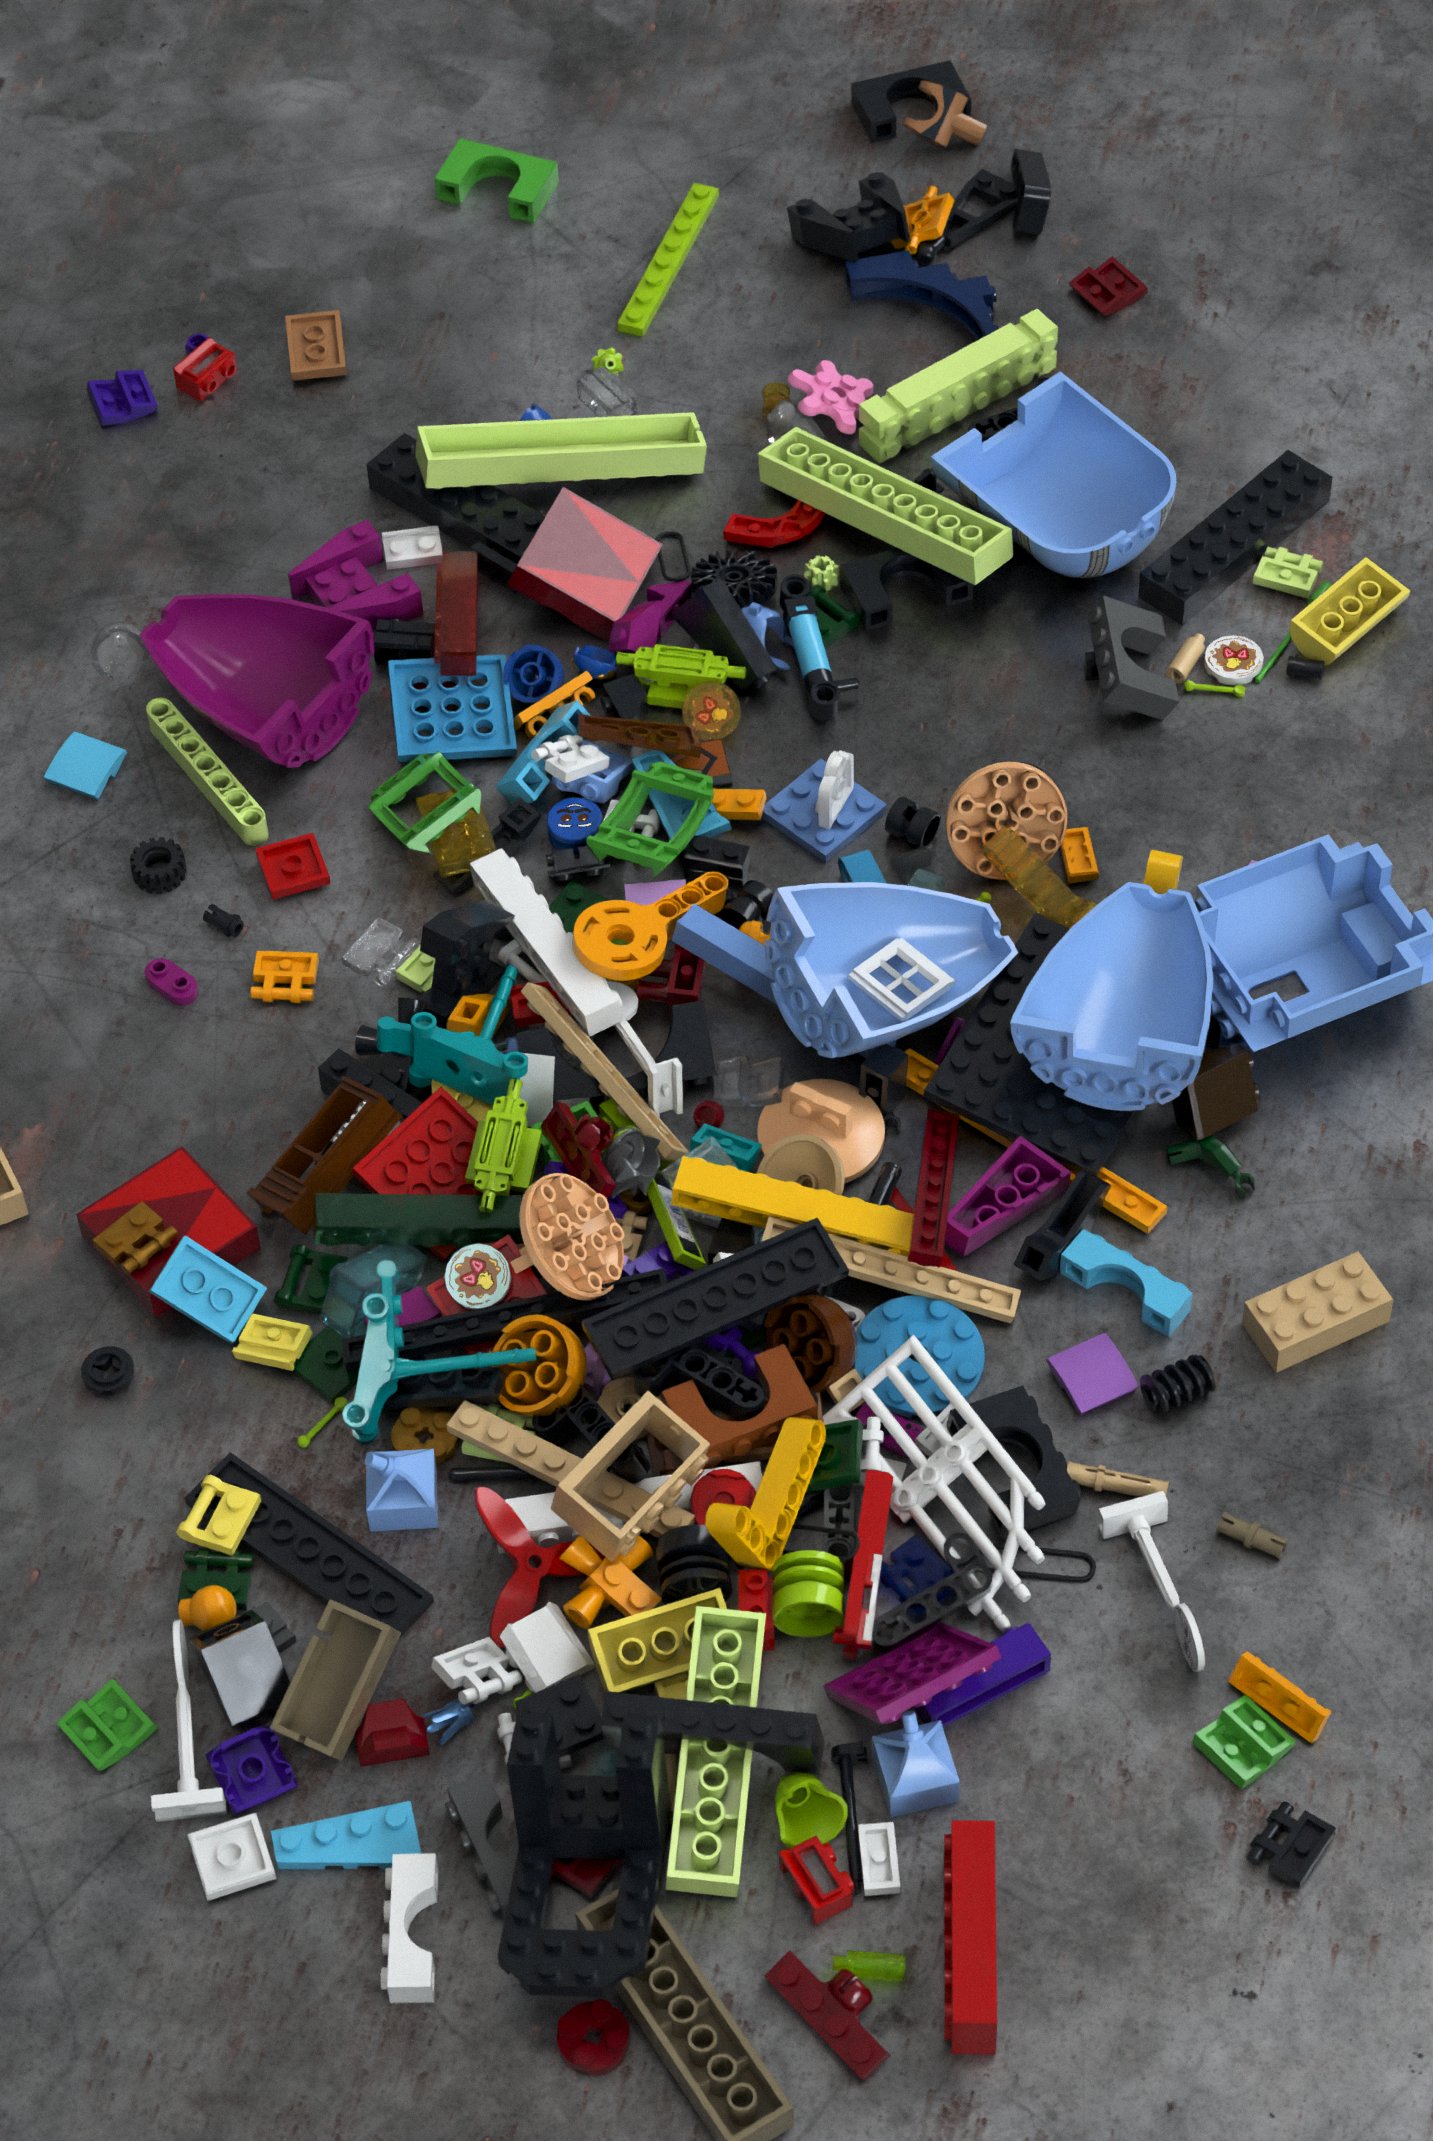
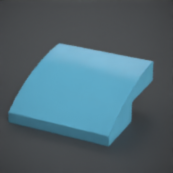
M74 731L55 755L44 778L50 783L99 800L109 777L115 778L127 751Z

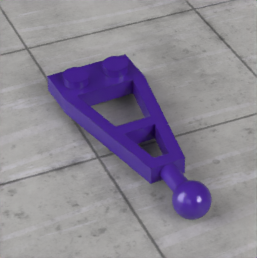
M667 1241L623 1266L621 1277L665 1268L668 1281L678 1274L683 1277L696 1270L676 1262ZM737 1325L723 1331L725 1335L718 1333L703 1340L711 1347L716 1348L718 1352L720 1350L725 1352L729 1349L742 1362L744 1374L749 1378L757 1379L754 1355L760 1353H751L740 1343L743 1333Z

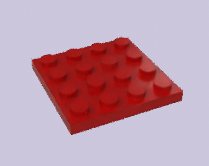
M441 1086L354 1166L352 1172L366 1188L444 1262L486 1219H489L517 1191H510L508 1198L501 1203L494 1202L492 1213H487V1209L486 1212L479 1210L483 1193L477 1191L474 1185L466 1184L465 1180L478 1121Z

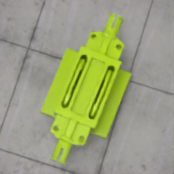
M655 644L654 648L640 646L635 654L618 651L616 657V664L633 666L635 676H638L644 689L648 691V705L685 709V704L687 702L688 705L689 701L688 710H694L692 705L693 699H702V693H710L711 689L716 694L724 693L727 677L744 680L746 675V667L730 666L727 657L715 656L713 651Z
M510 1079L507 1095L495 1097L492 1111L488 1110L486 1121L479 1120L465 1180L466 1184L474 1185L477 1191L483 1193L479 1210L482 1212H486L487 1209V1213H492L494 1202L501 1203L505 1201L510 1191L525 1193L532 1184L543 1134L542 1130L527 1128L526 1114L528 1106L527 1102L519 1098L523 1082L518 1079L516 1083L515 1079Z

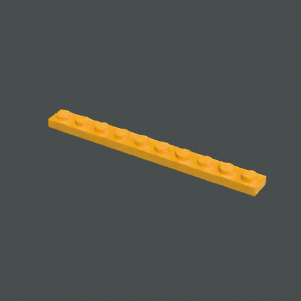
M909 1048L905 1052L909 1055L906 1086L923 1095L925 1088L939 1066ZM944 1108L945 1110L949 1111L950 1113L957 1114V1113H955V1112H953V1111H951V1110H949V1109H947V1108ZM959 1115L961 1120L1005 1147L1009 1148L1014 1143V1141ZM1064 1166L1072 1172L1068 1184L1070 1186L1078 1172ZM1105 1167L1102 1168L1097 1176L1111 1185L1102 1206L1146 1234H1149L1167 1214V1205Z

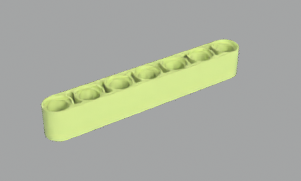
M166 698L152 699L146 706L151 733L243 842L251 846L263 844L268 839V827L264 810L171 701Z

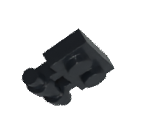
M1283 1801L1279 1808L1272 1810L1266 1819L1268 1824L1262 1834H1257L1251 1842L1252 1849L1246 1858L1254 1865H1258L1264 1856L1273 1858L1269 1863L1268 1871L1300 1889L1334 1837L1336 1827L1304 1810L1297 1821L1290 1817L1294 1807L1290 1803ZM1279 1832H1286L1289 1835L1282 1845L1274 1841Z

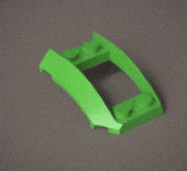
M436 751L431 756L428 753L419 755L377 787L371 794L372 802L367 805L384 826L409 849L431 853L425 843L435 841L443 834V829L451 823H457L464 819L469 809L480 816L481 791L477 787L474 788L442 756L440 751ZM434 771L454 794L409 828L393 813L388 805L400 802L406 796L405 792L413 786H419L426 782L429 774Z
M661 761L650 764L647 771L634 770L632 772V779L616 807L599 825V831L594 836L589 835L586 838L588 846L600 862L607 855H611L618 859L653 868L654 878L681 853L700 827L714 799L713 777ZM652 788L663 793L683 797L686 800L695 801L685 822L668 843L629 831L639 816Z

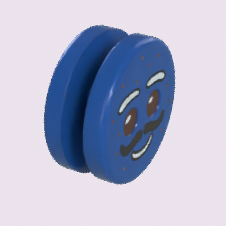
M577 797L567 798L556 803L547 815L548 838L552 846L557 850L573 848V854L579 855L578 847L588 845L586 838L589 835L594 836L599 831V825L603 822L599 807L590 800Z

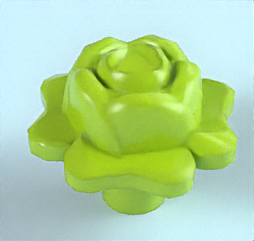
M613 347L607 350L598 349L597 356H593L591 359L594 365L593 373L595 375L600 374L601 380L605 381L608 378L617 379L618 372L624 370L621 362L622 354L616 353Z

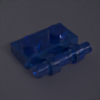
M916 1534L891 1552L890 1560L895 1566H888L882 1560L880 1582L886 1588L891 1587L899 1596V1602L903 1603L953 1574V1571ZM907 1576L916 1586L909 1587L902 1578ZM949 1589L942 1590L938 1594L937 1601L941 1602L954 1591ZM921 1607L912 1608L917 1615H921L925 1611Z

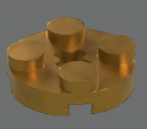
M409 1407L404 1409L391 1431L392 1450L434 1449L436 1467L438 1468V1463L443 1462L446 1458L449 1461L454 1456L458 1447V1437L447 1431V1423L452 1418V1415L447 1411L433 1407ZM422 1434H429L433 1439H427L426 1443L422 1444L417 1437Z

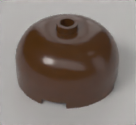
M806 1294L793 1297L788 1303L772 1309L768 1313L764 1322V1326L767 1327V1347L762 1348L763 1352L785 1344L789 1353L802 1351L804 1355L794 1356L792 1359L804 1381L823 1378L816 1386H807L815 1391V1393L826 1392L829 1385L843 1377L853 1368L857 1355L856 1332L849 1316L836 1302L821 1295Z

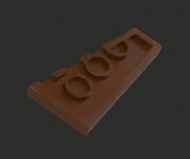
M577 715L576 727L578 736L586 740H603L700 758L702 747L695 725Z

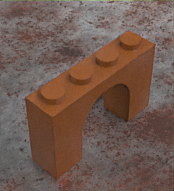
M785 1344L754 1355L756 1377L769 1402L760 1414L749 1420L732 1422L720 1419L712 1414L705 1405L693 1380L662 1391L663 1404L710 1443L706 1454L709 1460L703 1468L715 1467L721 1461L734 1456H743L752 1449L764 1444L776 1443L781 1428L788 1417L818 1420L817 1404Z

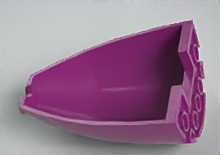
M252 594L175 596L162 610L161 621L159 623L151 622L139 635L155 664L174 690L201 717L239 744L274 763L286 767H301L302 763L308 760L315 762L340 742L360 712L356 707L362 692H368L373 671L368 670L370 655L375 653L374 637L369 621L334 609L287 598Z

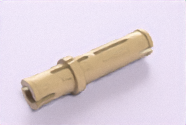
M1069 1461L1067 1467L1071 1480H1076L1079 1485L1095 1488L1094 1491L1096 1492L1106 1490L1142 1497L1163 1491L1165 1496L1167 1495L1169 1481L1106 1469L1104 1465L1094 1467Z

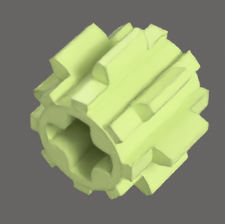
M818 555L805 564L804 577L808 580L810 588L819 584L827 593L830 589L833 590L834 586L838 585L839 566L835 565L830 557H820Z

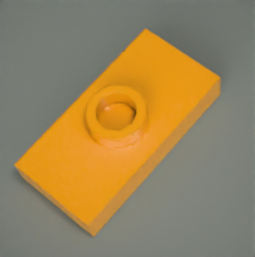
M1088 827L1066 829L1064 839L1060 845V851L1068 883L1098 880L1099 872Z

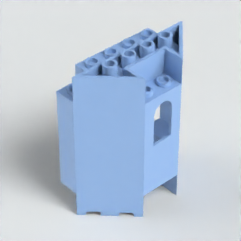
M1328 834L1197 885L1194 902L1202 919L1209 943L1214 979L1210 1016H1214L1219 1023L1220 1046L1237 1043L1246 1051L1255 1052L1433 981V919L1425 908L1414 912L1413 916L1390 885L1393 864L1377 843L1363 848L1359 842L1339 849ZM1293 973L1296 974L1308 992L1286 1002L1281 1000L1276 991L1255 1000L1248 993L1252 989Z

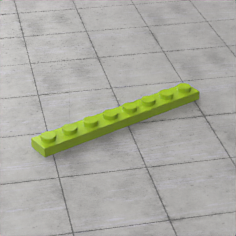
M693 183L617 323L619 332L644 337L719 197V188Z

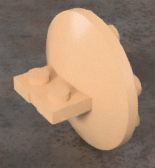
M1019 762L995 763L977 770L967 777L956 789L946 812V835L957 859L972 872L995 880L1016 879L1040 869L1058 851L1067 829V808L1057 785L1047 774L1038 768Z
M812 1079L795 1082L769 1100L759 1117L757 1137L758 1143L762 1144L760 1152L763 1157L773 1145L792 1135L807 1134L826 1141L835 1149L841 1159L845 1177L844 1184L863 1176L878 1160L885 1142V1124L876 1103L869 1096L864 1098L859 1095V1088L837 1080ZM806 1180L807 1187L812 1188V1181Z
M549 1174L533 1182L525 1191L520 1205V1229L525 1247L519 1249L522 1256L510 1262L515 1273L517 1274L535 1265L540 1274L555 1289L564 1295L578 1300H593L611 1291L614 1285L603 1288L602 1284L615 1282L621 1277L624 1264L622 1243L624 1232L622 1227L616 1223L609 1209L606 1197L602 1194H597L586 1183L568 1174Z

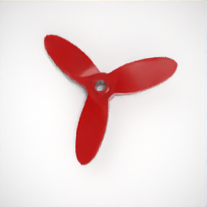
M478 1487L474 1492V1504L490 1535L513 1561L514 1571L499 1593L489 1628L490 1639L502 1649L506 1646L499 1636L508 1623L512 1625L531 1614L536 1603L541 1577L545 1575L574 1577L585 1574L559 1559L573 1541L563 1542L545 1549L536 1545L512 1507L493 1490L486 1487ZM592 1546L601 1560H603L605 1556ZM529 1558L534 1561V1568L530 1566Z

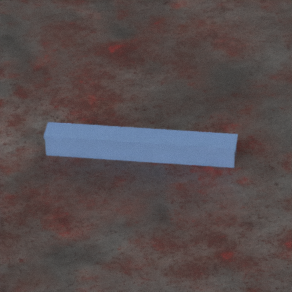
M694 903L685 915L676 922L671 941L777 1004L770 984L775 982L772 964L766 963L765 946ZM894 1040V1041H892V1042H890V1043H887V1044L890 1045V1046H892V1047H896V1046H897V1043H896L897 1040ZM875 1048L858 1052V1054L867 1058Z

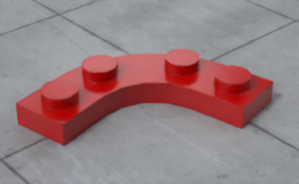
M797 500L795 506L789 512L779 517L757 518L732 513L723 530V537L726 541L773 548L776 545L793 542L812 533L823 519L825 512Z

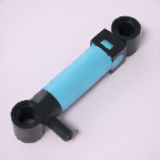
M791 574L786 576L781 582L779 605L783 610V619L787 633L791 634L809 698V712L816 720L829 721L836 717L838 713L840 692L858 689L859 680L857 678L833 680L817 623V608L813 595L809 596L810 584L804 576Z

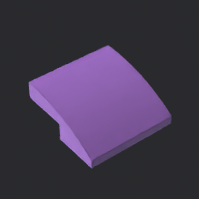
M1106 1333L1046 1359L1060 1389L1065 1388L1078 1416L1139 1388L1130 1368Z

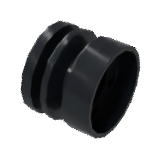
M706 1525L680 1526L667 1531L658 1538L655 1543L657 1568L660 1572L661 1601L665 1605L717 1588L721 1589L725 1602L732 1594L730 1568L727 1565L728 1553L708 1532Z

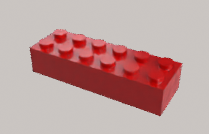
M951 1820V1834H944L943 1856L944 2040H951V2054L996 2055L995 1821Z

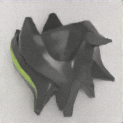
M625 1126L613 1134L612 1141L600 1156L601 1161L616 1184L612 1191L611 1199H614L620 1192L627 1189L634 1196L638 1187L645 1196L647 1195L649 1184L655 1178L661 1166L660 1157L656 1151L661 1140L653 1136L644 1135L638 1128L633 1126Z

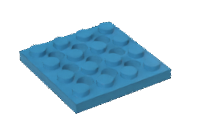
M505 654L388 661L398 762H411L421 754L428 753L431 756L436 751H440L446 760L517 755L509 682L505 685L503 679L504 666L506 664ZM480 679L486 682V684L475 686L471 682ZM452 681L457 685L453 688H447L442 683ZM415 683H424L427 687L425 689H416L413 685ZM485 703L489 707L485 710H479L474 705ZM453 704L458 706L459 709L457 711H448L444 707ZM419 706H425L430 711L419 713L415 709ZM485 726L489 727L492 731L483 734L478 732L477 729ZM451 728H457L462 733L451 735L447 731ZM429 730L433 734L428 737H422L418 732Z

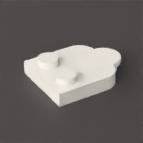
M842 750L839 752L833 751L828 758L815 807V812L818 813V826L830 830L854 788V756L851 753Z

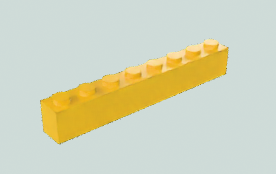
M682 1156L673 1185L671 1205L761 1228L766 1227L769 1216L798 1225L818 1217L825 1231L829 1234L908 1257L913 1222L912 1213L897 1210L889 1205L880 1206L868 1203L857 1197L848 1198L836 1195L825 1189L816 1190L801 1186L794 1181L785 1182L773 1179L762 1173L753 1174L741 1171L730 1165L721 1166L709 1163L698 1157Z

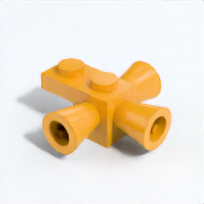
M581 1535L559 1557L560 1560L588 1576L579 1586L582 1592L563 1605L564 1613L574 1624L583 1629H589L600 1608L605 1610L611 1603L622 1614L629 1617L651 1610L660 1602L661 1598L632 1572L653 1556L651 1546L641 1536L635 1539L637 1544L626 1557L620 1554L613 1562L606 1557L601 1560L590 1543Z

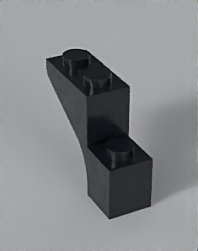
M1085 1169L1081 1170L1046 1222L1035 1233L1026 1236L1013 1265L1039 1281L1057 1275L1060 1269L1061 1254L1082 1229L1088 1232L1091 1231L1111 1185Z

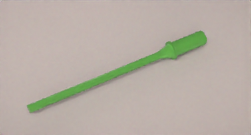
M1323 581L1312 597L1306 601L1307 606L1330 588L1332 584L1328 581ZM1290 632L1257 675L1255 682L1260 683L1292 639Z

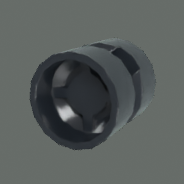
M899 797L889 810L885 822V830L900 839L907 836L909 843L919 848H927L938 833L941 815L927 807L919 809L918 803L906 797Z
M749 880L737 892V897H733L720 912V917L736 929H739L747 921L755 920L762 922L767 919L769 906L774 894L764 884Z

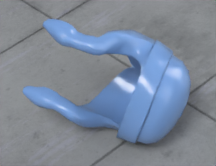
M755 602L741 609L763 646L765 645L766 628L771 627L777 632L783 643L795 649L792 638L787 636L784 619L778 612ZM771 657L777 669L790 670V666L785 661Z

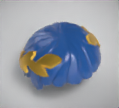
M584 645L582 650H579V646H577L572 658V665L579 674L588 671L593 680H607L614 676L617 671V656L609 652V650H605V648Z

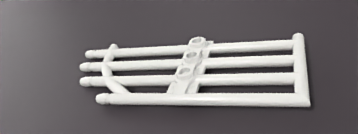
M912 1335L822 1418L852 1417L848 1411L862 1399L865 1400L875 1415L881 1418L882 1424L917 1468L902 1482L879 1452V1460L882 1461V1471L889 1472L893 1476L890 1507L905 1524L913 1517L946 1560L944 1555L946 1538L923 1509L937 1495L940 1497L996 1569L992 1574L993 1584L991 1591L985 1597L967 1607L975 1616L984 1610L990 1619L994 1620L997 1628L1004 1633L1012 1626L992 1598L1004 1581L1010 1589L1014 1590L1013 1593L1022 1602H1026L1031 1598L1028 1588L1021 1583V1579L1012 1567L1019 1545L1025 1552L1027 1551V1555L1034 1563L1040 1564L1044 1561L1045 1557L1038 1546H1035V1542L1024 1529V1496L1028 1497L1029 1503L1037 1510L1042 1509L1045 1506V1502L1040 1493L1036 1492L1033 1484L915 1335ZM911 1354H913L967 1424L953 1437L898 1369V1366ZM887 1376L942 1445L928 1459H926L873 1391ZM862 1443V1450H861V1451L864 1453L865 1456H866V1443ZM987 1450L1011 1479L1010 1510L973 1464ZM962 1472L1009 1531L1002 1555L948 1487ZM951 1546L950 1554L954 1558L961 1559V1557ZM973 1573L969 1575L967 1583L970 1587L975 1589L983 1587Z

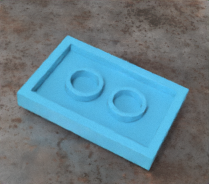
M184 1235L148 1292L223 1340L233 1344L267 1290V1287Z

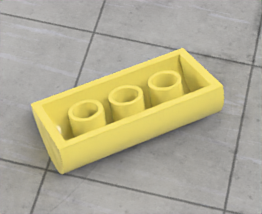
M1365 557L1291 620L1289 630L1293 643L1307 659L1325 661L1324 666L1329 665L1408 598L1410 590Z
M717 1588L588 1629V1639L593 1660L605 1693L606 1691L624 1693L689 1672L696 1606L727 1609L721 1589Z

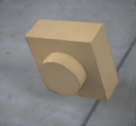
M852 1368L843 1377L829 1385L827 1391L835 1404H837L863 1380L856 1369ZM864 1399L860 1400V1401H859L851 1410H849L848 1412H851L852 1410H854L855 1408H857L859 1405H861L862 1403H864L865 1400H864Z

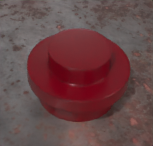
M705 1100L695 1108L693 1113L694 1122L699 1129L704 1123L720 1128L724 1122V1110L718 1102Z

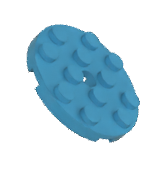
M919 1295L903 1296L882 1303L863 1319L856 1331L857 1355L853 1366L862 1380L912 1335H915L966 1401L977 1389L984 1368V1344L975 1324L956 1306L943 1300ZM908 1357L898 1366V1369L936 1417L951 1403L919 1362H915ZM888 1376L873 1389L891 1413L907 1418L917 1415Z

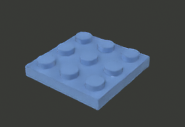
M820 759L768 801L764 806L761 818L824 863H827L886 814L887 804L854 782V788L830 830L818 826V813L815 812V807L827 763Z

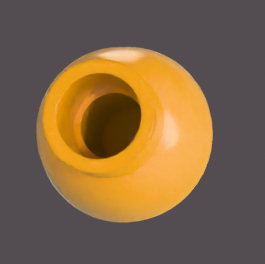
M209 1585L201 1588L192 1598L182 1599L179 1603V1618L182 1620L183 1626H196L202 1631H206L234 1618L237 1611L233 1595L227 1589L218 1585Z

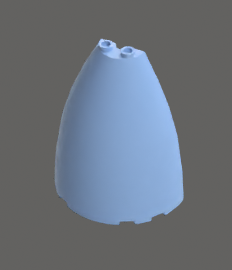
M857 882L818 883L781 887L776 889L772 897L766 920L771 923L770 939L765 940L766 963L772 964L775 982L770 984L778 1008L796 1038L804 1046H812L818 1050V1055L828 1058L848 1056L872 1049L933 1025L971 1000L994 980L1019 953L1010 937L1000 934L1001 922L990 904L949 893L906 885ZM899 938H903L955 980V984L950 987V990L903 1022L898 1020L848 979V974L853 972L854 968ZM897 955L886 962L901 975L912 969L911 966ZM880 966L870 973L872 977L885 987L896 980ZM918 972L907 979L922 992L933 986L931 982ZM902 984L891 990L892 993L906 1004L917 998L916 995Z
M1128 882L1073 925L1049 952L1026 988L1010 1021L1011 1033L1019 1054L1023 1053L1032 1064L1030 1069L1046 1084L1054 1083L1065 1090V1096L1078 1102L1098 1108L1119 1111L1144 1110L1146 1105L1157 1102L1163 1105L1177 1098L1186 1086L1192 1084L1203 1058L1208 1035L1214 979L1209 943L1202 919L1191 893L1168 889L1166 893L1158 894L1154 892L1150 885Z

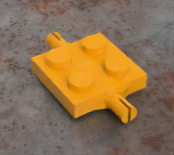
M931 185V187L928 186L926 194L922 199L904 206L910 242L906 243L901 238L892 240L891 243L895 249L905 247V251L909 250L912 255L916 253L920 242L929 239L935 240L942 236L954 203L950 193L936 196L938 188Z

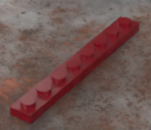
M929 1108L925 1120L908 1261L921 1266L940 1268L944 1252L959 1115Z

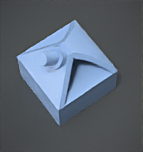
M434 1449L367 1452L365 1458L366 1512L370 1532L438 1528L437 1467Z
M907 1711L902 1713L904 1729L872 1736V1758L890 1818L959 1802L960 1781L940 1720L918 1725L915 1711Z

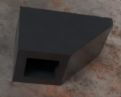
M635 673L603 684L604 697L600 698V702L605 714L610 713L613 718L645 719L648 714L647 692L639 678L635 676Z

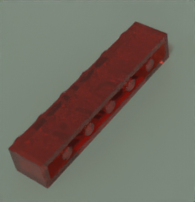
M443 552L442 563H437L435 664H440L441 676H476L477 552Z

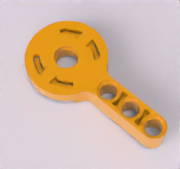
M707 872L649 905H640L624 900H609L596 903L585 909L575 922L572 938L573 951L585 968L601 977L612 980H634L644 977L661 964L665 956L667 941L672 939L676 922L685 915L694 903L713 915L724 908L728 880L719 872ZM613 939H621L626 941L628 944L616 945L610 941ZM651 939H654V940L651 941V944H650L649 948L645 951V949L648 947V945H649V943H650V940H651Z

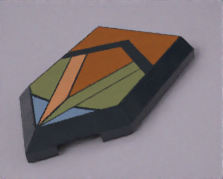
M721 738L700 742L702 747L700 758L664 752L676 766L713 777V788L732 785L731 772Z

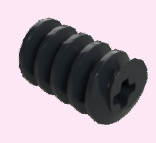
M1195 1354L1187 1357V1361L1183 1359L1178 1360L1175 1366L1171 1364L1165 1366L1163 1371L1159 1369L1153 1371L1152 1376L1145 1374L1140 1377L1139 1382L1144 1400L1153 1412L1156 1411L1157 1405H1159L1162 1411L1167 1412L1169 1410L1168 1400L1175 1407H1179L1181 1405L1180 1395L1187 1402L1192 1401V1390L1195 1391L1197 1396H1204V1385L1211 1392L1216 1390L1214 1375L1210 1365L1202 1355L1198 1356Z

